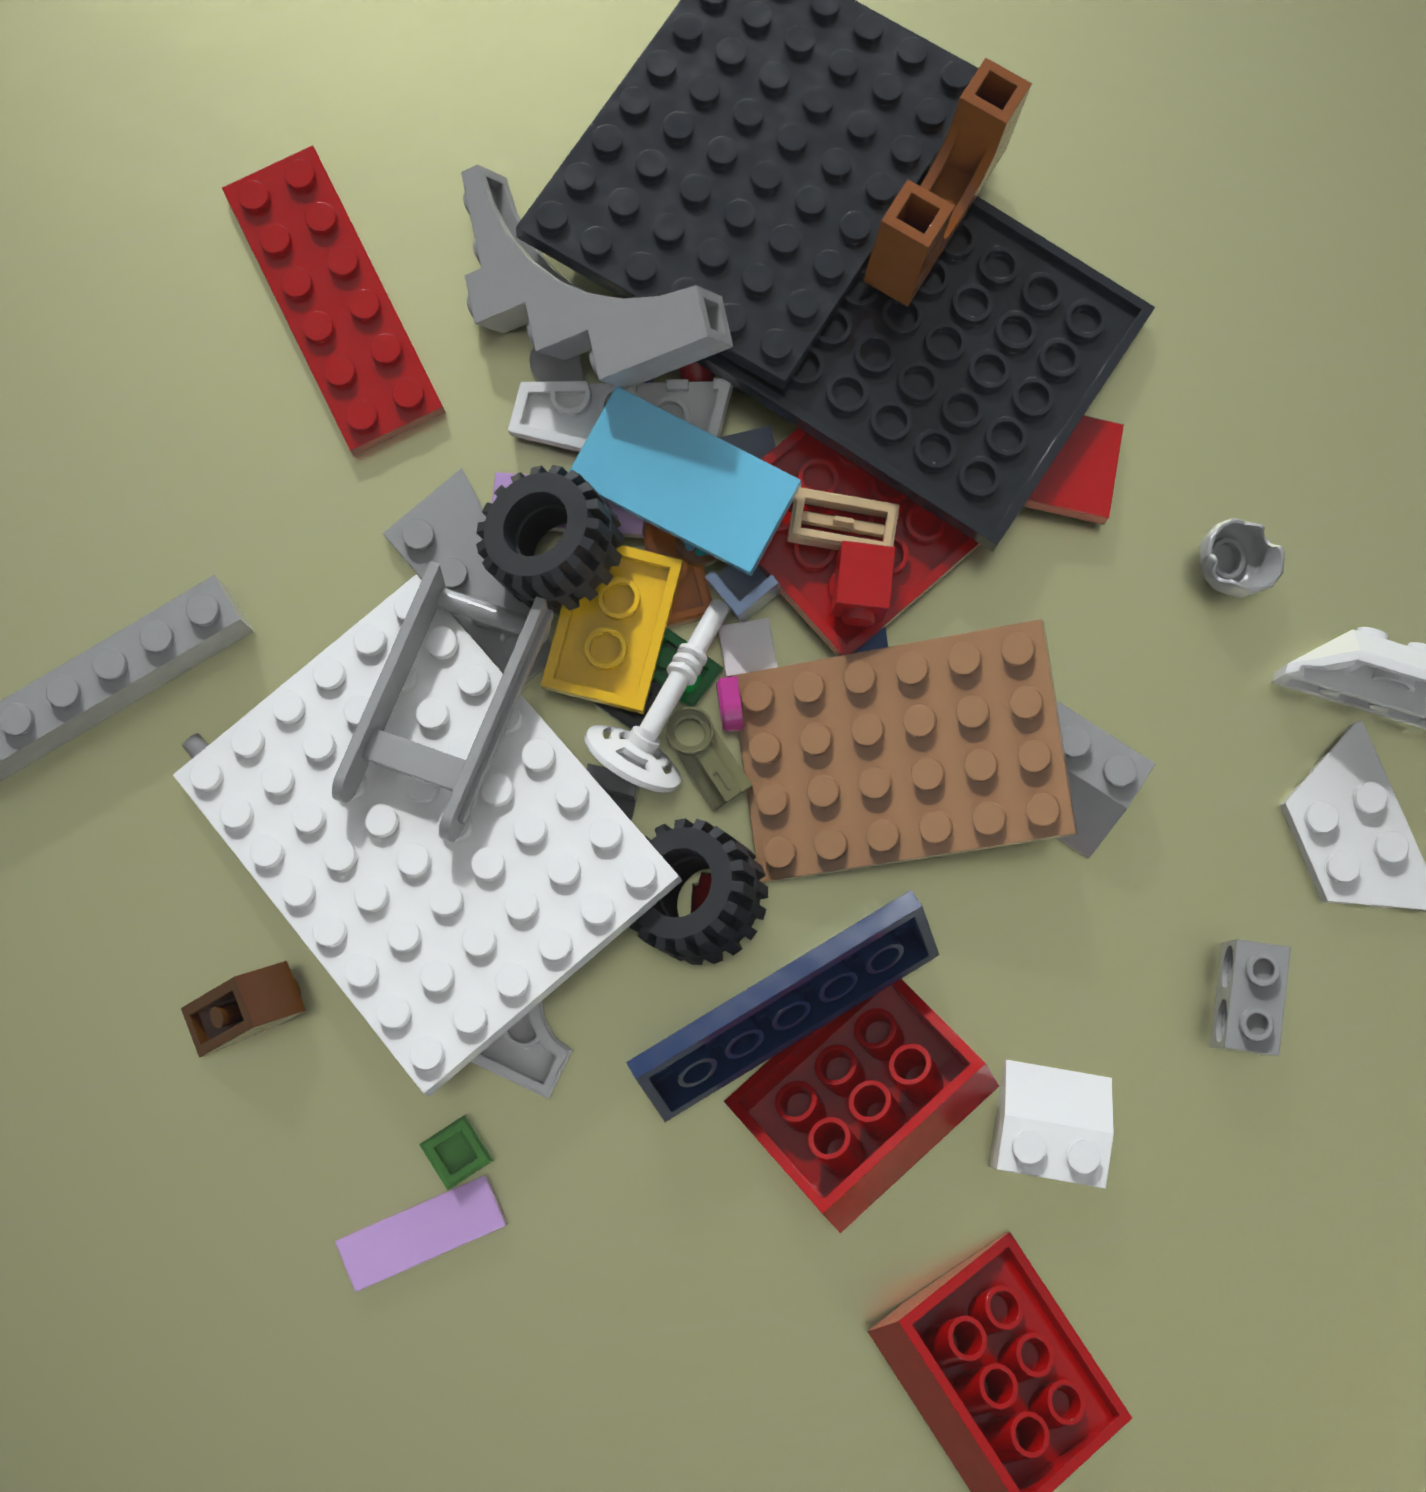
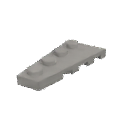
M463 468L452 475L383 533L389 543L421 580L430 561L438 563L441 567L446 589L528 616L531 608L515 598L482 564L484 559L478 554L476 544L483 539L476 534L478 522L485 521L486 516L482 513L483 508ZM450 612L499 670L504 673L519 635ZM549 639L542 643L525 685L545 669L551 648Z

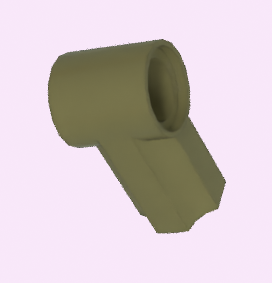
M684 707L677 710L670 717L666 731L668 744L677 754L713 811L752 786L714 728L710 716L704 710L697 707ZM685 719L699 721L705 730L704 739L695 746L681 744L674 734L676 725L680 721Z

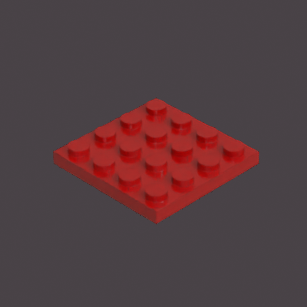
M800 428L796 429L761 459L800 479L802 488L899 504L893 547H895L890 607L882 622L874 621L873 626H851L843 623V617L830 616L838 550L787 542L793 502L757 566L767 578L771 575L774 576L780 584V594L837 656L853 654L860 650L981 545ZM804 504L803 511L853 518L854 520L883 525L886 522V518L807 504ZM801 524V528L883 542V538Z

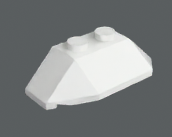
M1358 627L1357 631L1351 630L1288 663L1273 675L1271 683L1426 730V644L1410 642L1406 646L1389 641V635L1384 631L1370 627Z

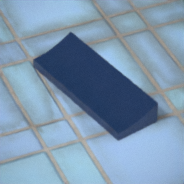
M912 890L906 892L627 1061L626 1063L634 1078L664 1122L938 957L940 954L922 904Z

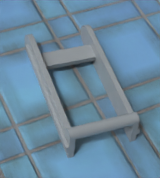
M430 561L336 772L332 784L333 799L342 803L350 802L360 786L369 763L380 765L452 791L441 817L439 837L449 842H454L465 826L541 645L547 641L550 635L551 622L554 615L553 610L548 609L546 599L536 596L527 616L446 589L440 564ZM438 608L519 635L466 760L384 731Z

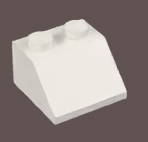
M1005 1060L988 1166L997 1170L1106 1189L1114 1135L1112 1078Z

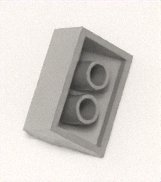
M1057 701L1078 835L1056 839L1089 859L1127 810L1155 766V763Z

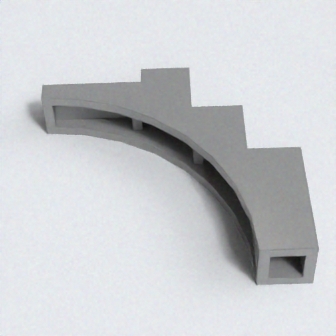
M478 164L461 172L465 189L463 201L470 215L475 237L473 249L481 265L480 269L465 275L469 294L467 306L474 318L475 324L503 334L527 324L528 336L535 346V351L562 361L590 350V363L594 372L598 375V380L624 389L733 347L722 296L697 285L661 296L626 299L586 292L558 272L541 251L516 238V226L521 219L517 213L506 177Z

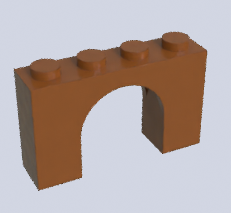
M985 57L959 99L948 134L921 186L907 180L881 220L863 279L865 283L907 307L909 306L1006 151L1031 88V82Z

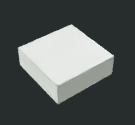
M769 617L721 625L718 635L726 677L778 667Z

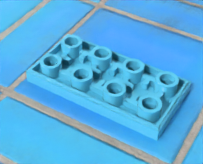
M618 386L615 387L569 472L573 470L580 474L604 500L750 576L753 575L802 485L800 479Z

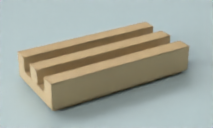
M800 487L793 500L787 542L832 550H839L842 540L893 547L899 504ZM804 504L882 517L886 518V522L883 525L854 520L853 518L803 511ZM801 524L883 538V542L801 528Z

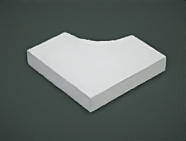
M542 1000L471 1062L550 1099L573 1050L556 1038L546 1021L544 1002Z

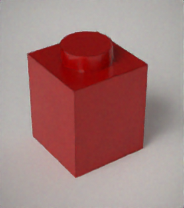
M842 540L836 555L830 616L843 617V623L857 627L873 626L874 621L882 622L890 607L895 547Z

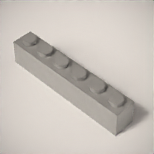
M213 575L1 700L0 782L253 633L252 627L230 590Z

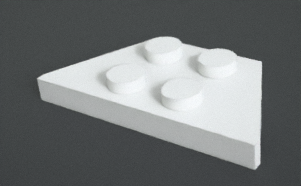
M1362 720L1348 726L1343 732L1344 735L1326 755L1321 757L1309 771V775L1299 786L1295 787L1281 803L1280 807L1322 903L1367 905L1368 907L1403 908L1426 912L1425 861Z

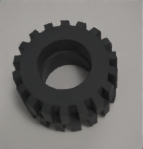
M541 465L532 467L530 475L524 476L519 472L512 476L511 480L513 483L506 488L501 484L494 492L497 498L493 504L487 502L484 506L482 513L486 516V520L478 522L476 534L483 540L476 545L478 554L484 559L482 562L483 566L515 598L526 604L529 608L532 607L536 596L546 599L547 607L553 610V613H559L561 605H564L569 611L580 607L579 600L584 597L591 601L599 595L595 589L601 583L607 586L614 576L609 571L612 566H619L622 555L616 550V548L624 545L623 534L618 529L621 526L618 516L588 481L586 482L580 474L573 470L568 473L563 466L552 465L547 472ZM567 523L565 532L558 543L547 552L534 556L535 549L541 538L552 528Z
M687 819L675 820L674 829L666 824L660 825L655 828L656 837L652 840L647 836L645 838L679 875L682 882L629 926L630 929L638 932L637 937L645 943L681 962L684 960L692 965H702L704 959L712 964L723 961L724 951L734 956L743 949L739 942L744 937L752 940L758 932L752 928L755 919L764 920L767 909L760 905V899L768 898V886L759 881L766 876L762 865L754 860L756 856L749 848L707 821L696 819L693 824ZM710 868L711 887L707 898L697 910L686 916L679 917L677 900L683 884L694 873Z

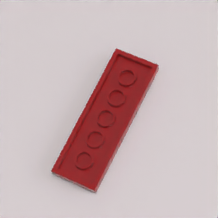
M314 146L305 148L222 187L352 455L356 456L446 413Z

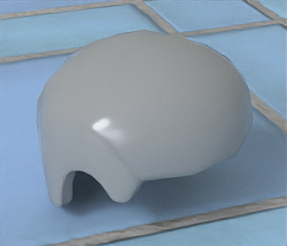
M1232 518L1212 526L1199 546L1201 571L1206 581L1216 591L1234 598L1249 596L1272 588L1281 577L1285 556L1283 547L1268 541L1264 534V525Z

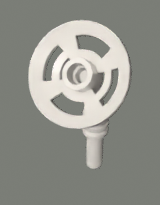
M713 599L689 641L679 646L677 653L672 658V662L667 667L669 676L640 726H634L631 731L607 725H595L588 729L584 737L587 748L601 764L619 777L654 792L670 793L678 788L681 783V775L670 758L658 748L661 743L658 736L686 687L695 684L697 676L700 675L703 666L707 663L706 652L730 611L726 603ZM610 732L611 734L608 739H604L603 733ZM666 765L670 770L668 774H665L663 771Z

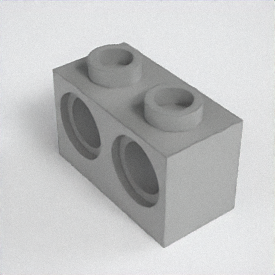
M1239 939L1222 942L1210 1048L1262 1056H1279L1291 947Z

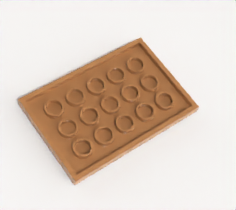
M1042 619L733 675L738 677L744 730L739 731L743 768L746 777L752 784L747 789L756 862L762 865L766 874L765 877L759 880L762 883L1078 835L1045 623Z

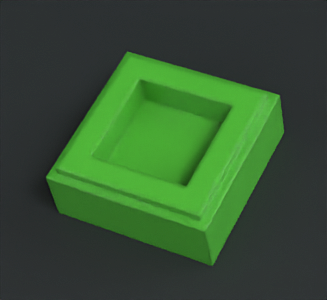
M467 1114L419 1144L447 1190L495 1160Z

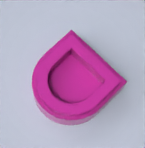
M738 677L719 678V681L716 683L722 730H725V732L744 730Z

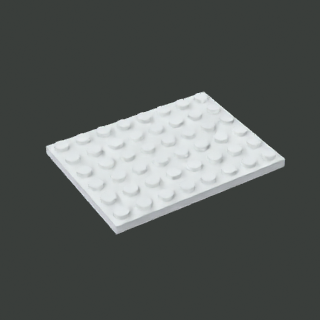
M416 574L191 759L173 776L420 1090L430 1097L682 882V880L521 694L465 826L454 842H449L439 837L441 817L452 791L380 765L369 763L360 786L350 802L342 803L333 799L332 784L336 772L422 581ZM437 609L384 731L466 760L503 673L449 611Z

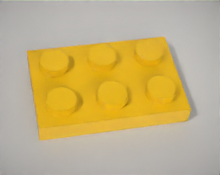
M623 545L616 548L622 555L619 566H612L609 571L614 577L607 586L601 583L595 589L599 595L591 601L586 597L580 599V607L570 611L562 605L542 677L541 687L545 690L644 714L681 576L683 560Z

